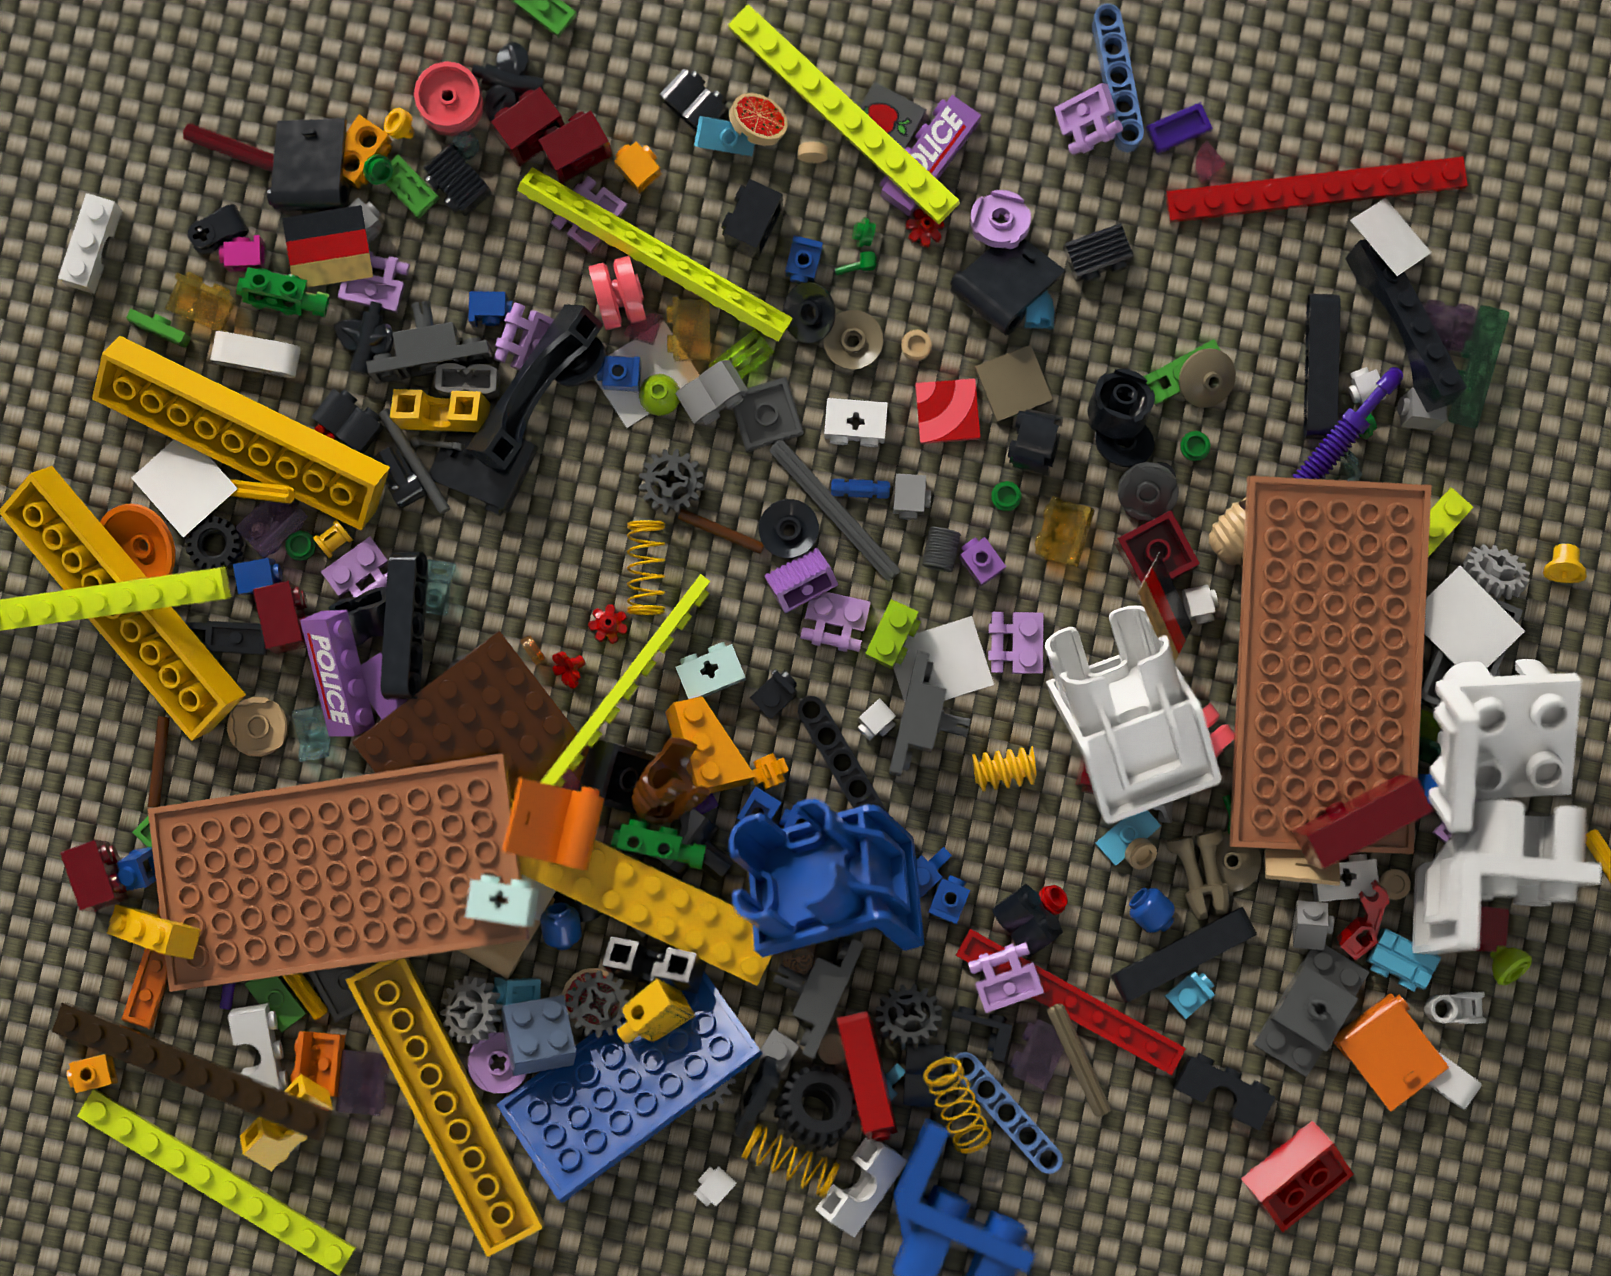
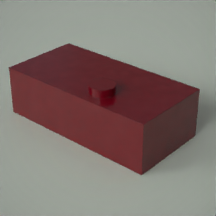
M1399 774L1344 804L1342 801L1331 804L1325 808L1327 813L1292 832L1308 864L1325 869L1433 812V809L1418 779Z

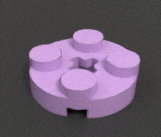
M1007 190L991 191V195L984 198L981 196L972 207L970 223L973 236L976 240L991 247L1013 249L1018 246L1019 242L1029 232L1031 212L1018 194ZM1000 214L1005 215L1007 222L997 223L993 220V217L998 218Z
M504 1032L489 1033L488 1040H479L478 1044L472 1046L468 1057V1072L473 1082L480 1089L491 1093H507L516 1089L525 1080L527 1074L517 1076L512 1074ZM497 1054L498 1057H506L507 1061L504 1063L506 1068L503 1071L499 1068L492 1069L493 1055Z

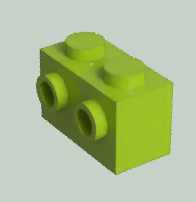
M891 599L868 646L865 657L891 670L894 669L896 663L901 665L908 652V648L904 647L909 636L915 637L922 622L917 619L919 612Z

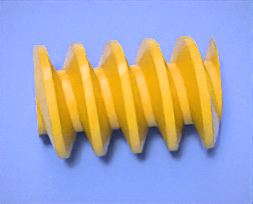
M1031 746L1029 755H1027L1023 747H1020L1017 757H1015L1011 749H1007L1004 759L999 751H995L993 760L990 759L987 752H984L981 762L978 761L975 754H972L975 782L980 786L982 792L986 791L988 782L992 784L994 790H998L1001 780L1006 788H1010L1012 779H1015L1019 787H1022L1024 777H1027L1031 785L1035 783L1037 773L1033 746Z

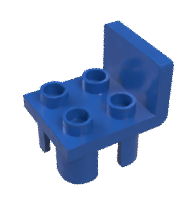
M807 799L796 803V812L807 822L781 829L765 814H754L742 819L733 828L729 838L730 855L735 862L749 872L750 895L743 889L734 890L733 904L738 914L753 925L754 951L762 957L874 927L878 928L904 951L924 946L914 839L908 831L880 806L864 805L835 813L824 802L818 799Z
M925 1118L907 1159L908 1162L904 1166L893 1192L903 1238L891 1266L894 1268L893 1274L896 1276H937L952 1240L976 1250L965 1276H1016L1019 1270L1028 1273L1035 1253L1028 1243L1024 1242L1029 1230L1024 1228V1224L993 1210H990L985 1224L966 1216L971 1205L967 1202L968 1199L935 1184L928 1198L921 1196L949 1133L944 1125Z

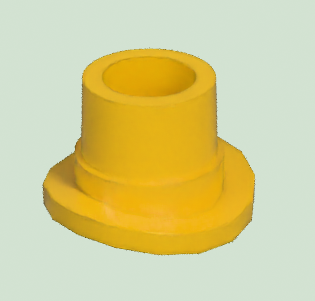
M1559 544L1555 546L1552 561L1546 564L1543 569L1544 577L1561 583L1584 581L1587 577V571L1580 563V549L1572 544Z

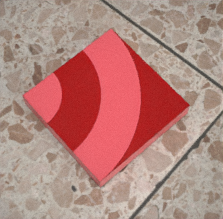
M975 378L915 383L920 444L980 439Z

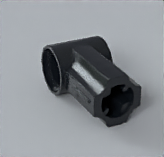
M397 445L388 447L374 456L375 460L390 467L386 479L389 484L387 487L400 510L427 495L415 473L411 472Z

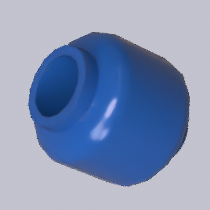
M1142 888L1129 902L1131 918L1147 933H1155L1159 930L1164 932L1174 922L1172 916L1175 906L1157 888Z
M563 902L551 904L541 915V931L543 940L547 945L558 950H567L582 937L579 913L576 908Z

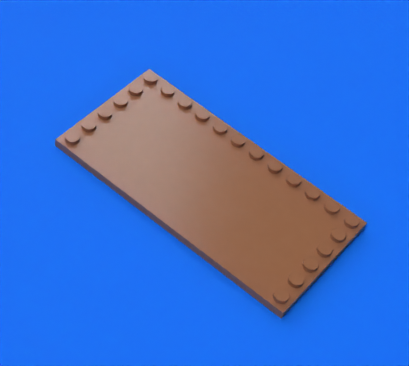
M1247 476L1229 846L1301 850L1292 831L1327 813L1325 808L1338 801H1342L1344 804L1399 774L1417 778L1432 485ZM1415 821L1357 852L1414 854Z
M506 754L148 808L160 917L201 929L193 960L165 955L169 992L530 940L529 928L526 926L465 917L471 880H481L482 874L500 877V883L511 885L512 879L522 880L519 855L502 852L513 807ZM498 896L497 902L508 904V898Z

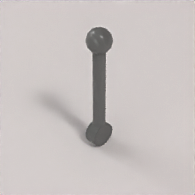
M413 435L410 439V443L415 447L428 445L464 451L465 447L464 444L457 442L450 443L422 439L419 435Z

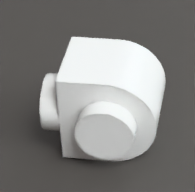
M1365 367L1350 373L1352 386L1349 387V392L1355 404L1360 403L1362 405L1377 387L1376 382L1380 379L1377 369L1369 372L1368 368Z
M1208 585L1183 589V603L1189 620H1196L1197 624L1214 621L1213 614L1215 613V608L1218 607L1215 590H1210Z
M879 698L857 719L860 723L857 728L869 741L878 733L883 737L896 725L892 721L896 715Z
M709 1167L698 1179L702 1185L694 1195L706 1206L711 1202L717 1206L737 1183L720 1167L715 1171Z

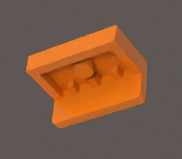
M299 1031L294 1045L296 1059L295 1068L291 1074V1083L302 1074L327 1089L330 1096L339 1097L346 1035Z

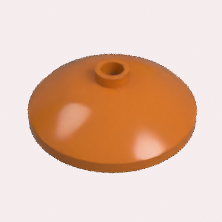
M130 503L117 506L103 516L100 523L147 578L172 574L176 557L175 544L168 526L158 514L143 505Z

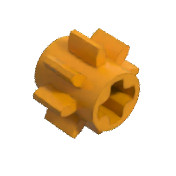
M772 753L753 761L756 768L752 770L756 776L753 779L755 786L762 783L764 789L767 790L786 781L783 774L787 773L789 768L784 757L777 760L775 754Z

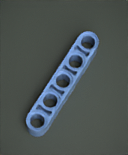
M1103 4L1095 12L1092 28L1102 80L1104 84H1108L1116 109L1115 113L1109 115L1110 121L1112 123L1119 120L1123 126V130L1115 134L1114 142L1120 151L1133 152L1142 141L1144 128L1122 15L1117 6ZM1110 16L1114 20V24L1105 26L1100 22L1099 18ZM1114 44L1119 48L1120 52L1116 55H1111L1106 52L1105 46ZM1120 73L1125 77L1126 81L1117 84L1111 80L1110 75ZM1121 101L1127 102L1131 110L1126 113L1120 112L1116 104ZM1125 130L1133 131L1137 139L1126 141L1121 133Z
M968 1052L956 1054L954 1056L955 1059L960 1060L967 1057L973 1061L974 1067L972 1072L963 1076L969 1080V1089L975 1094V1099L1040 1171L1047 1174L1058 1171L1063 1162L1062 1154L974 1055ZM951 1064L953 1074L957 1071V1065ZM962 1078L960 1082L967 1088L966 1081ZM982 1081H991L994 1085V1093L988 1098L979 1096L977 1092L978 1085ZM1003 1104H1011L1015 1109L1014 1117L1009 1121H1003L998 1116V1110ZM1025 1127H1031L1035 1131V1139L1030 1144H1023L1019 1140V1132ZM1050 1150L1056 1155V1162L1051 1167H1043L1040 1164V1155L1044 1151Z

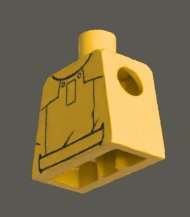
M655 979L623 1006L622 1012L627 1022L617 1028V1033L626 1044L638 1036L654 1042L695 1017V1014L682 991L659 979Z

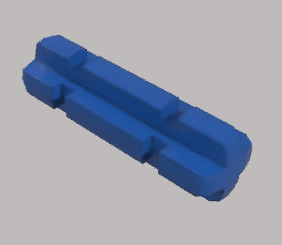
M834 478L831 482V493L836 497H844V494H848V497L872 498V495H877L879 499H887L890 496V482L878 480L877 483H873V480L849 479V482H844V479Z

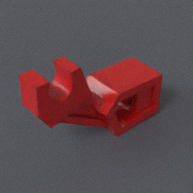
M1376 879L1370 883L1372 889L1376 891L1374 896L1368 897L1363 891L1358 894L1366 910L1365 917H1356L1337 936L1340 946L1354 960L1359 959L1378 943V930L1385 907L1389 904L1386 889ZM1363 930H1368L1361 939L1357 937Z

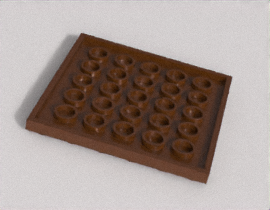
M498 631L414 695V697L417 696L416 699L405 701L352 743L375 773L506 754L511 799L514 800L519 778L541 782L578 733L503 634ZM588 746L580 754L584 759L574 772L568 770L562 779L566 783L562 788L578 791L589 751Z

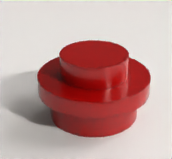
M1052 885L1045 886L1039 891L1044 908L1051 914L1059 915L1064 911L1068 899L1062 888Z

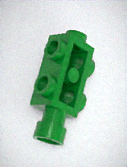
M248 267L245 278H239L236 295L242 296L243 303L251 304L256 309L270 308L278 310L288 316L293 314L302 315L303 310L311 311L315 316L325 318L330 300V294L318 291L316 294L307 292V280L301 279L296 275L273 273L265 268L255 269ZM262 296L264 299L256 300L255 297ZM287 302H292L294 305L291 307H286L284 304Z
M630 819L629 825L622 824L620 830H614L611 847L687 863L689 867L701 870L706 845L694 843L693 846L682 844L683 837L677 836V829L660 826L659 832L648 830V823ZM636 836L639 839V845L636 848H632L629 841L632 837ZM663 843H667L670 847L666 855H662L659 851V847Z

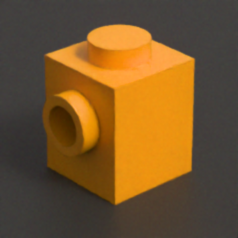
M637 141L631 146L626 144L615 155L617 157L614 160L616 169L639 194L662 175L660 167L655 162L657 157L647 145L642 148Z
M103 1054L69 1063L70 1069L67 1070V1079L70 1087H74L75 1093L118 1083L113 1057Z

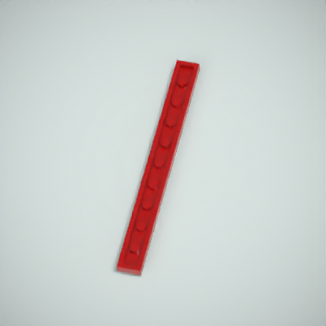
M1464 156L1171 190L1166 191L1165 196L1169 223L1462 189L1466 188L1468 184Z

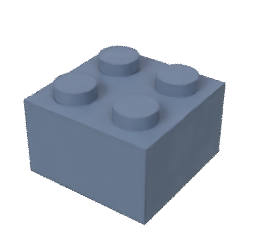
M564 995L503 1005L501 1021L513 1076L574 1065L576 1049Z

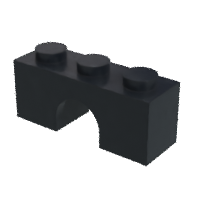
M611 936L602 966L609 973L615 974L614 977L647 984L652 983L655 979H659L678 990L698 994L706 964L693 952L667 948L666 953H660L645 948L637 941Z
M1198 1053L1196 1058L1188 1055L1173 1089L1204 1103L1213 1088L1225 1086L1233 1095V1106L1228 1116L1260 1131L1276 1098L1269 1094L1271 1088L1256 1080L1250 1085L1241 1080L1243 1074L1227 1066L1222 1071L1213 1066L1215 1060L1201 1053Z

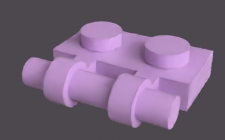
M1100 83L1054 107L1062 134L1064 136L1074 135L1075 142L1068 146L1072 155L1080 152L1086 153L1092 150L1095 144L1101 141L1108 142L1115 138V134L1123 130L1119 120L1112 123L1108 122L1107 116L1116 112L1108 84ZM1095 124L1096 131L1088 134L1086 127Z
M589 176L585 178L581 185L577 184L573 189L576 193L618 217L628 207L624 201L605 187H602L597 195L590 192L597 183ZM557 215L551 224L558 230H561L566 222L571 223L573 226L567 232V236L592 254L602 239L588 231L582 230L564 217Z
M370 252L372 267L385 270L383 277L373 275L370 278L341 282L338 298L339 300L369 307L371 301L383 304L381 310L398 313L405 284L404 282L394 280L396 273L408 275L410 264L399 262V258L391 256L388 259L374 256L373 252Z
M514 303L511 312L506 314L504 320L506 326L501 338H497L495 344L497 350L493 359L505 363L507 355L510 353L514 355L510 367L520 371L554 319L538 311H531L527 320L522 317L525 306ZM517 328H520L524 331L517 345L513 343Z
M368 537L322 570L321 573L339 597L348 591L351 592L353 597H358L371 589L387 588V573L383 575L380 568L387 564L388 560L374 540ZM372 575L376 581L361 591L358 584Z
M825 592L808 602L805 619L816 621L815 629L803 627L800 639L812 641V645L820 646L822 643L838 647L839 651L847 652V650L859 652L862 640L850 638L852 630L864 632L871 602L830 592ZM825 624L842 627V634L836 635L824 632Z
M992 612V624H989V634H992L991 651H988V661H991V673H1003V661L1012 662V674H1043L1044 613L1013 612L1012 624H1004V612ZM1004 634L1012 635V651H1003Z
M1026 942L1017 946L1010 944L1005 946V950L988 955V953L979 955V959L968 963L972 974L984 971L986 979L976 982L975 985L985 1013L1044 993L1034 962L1022 966L1019 960L1020 957L1030 954ZM1010 962L1012 970L995 975L994 966Z

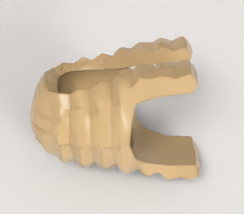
M1246 497L1241 502L1232 503L1231 508L1226 509L1225 514L1218 517V522L1212 525V530L1209 533V544L1212 550L1222 562L1229 565H1243Z

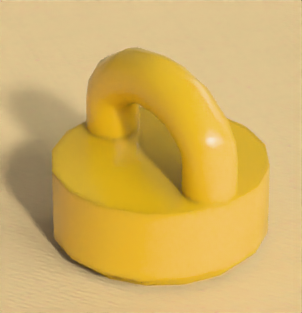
M402 108L393 109L384 121V131L390 137L397 140L403 137L412 139L414 130L411 114Z

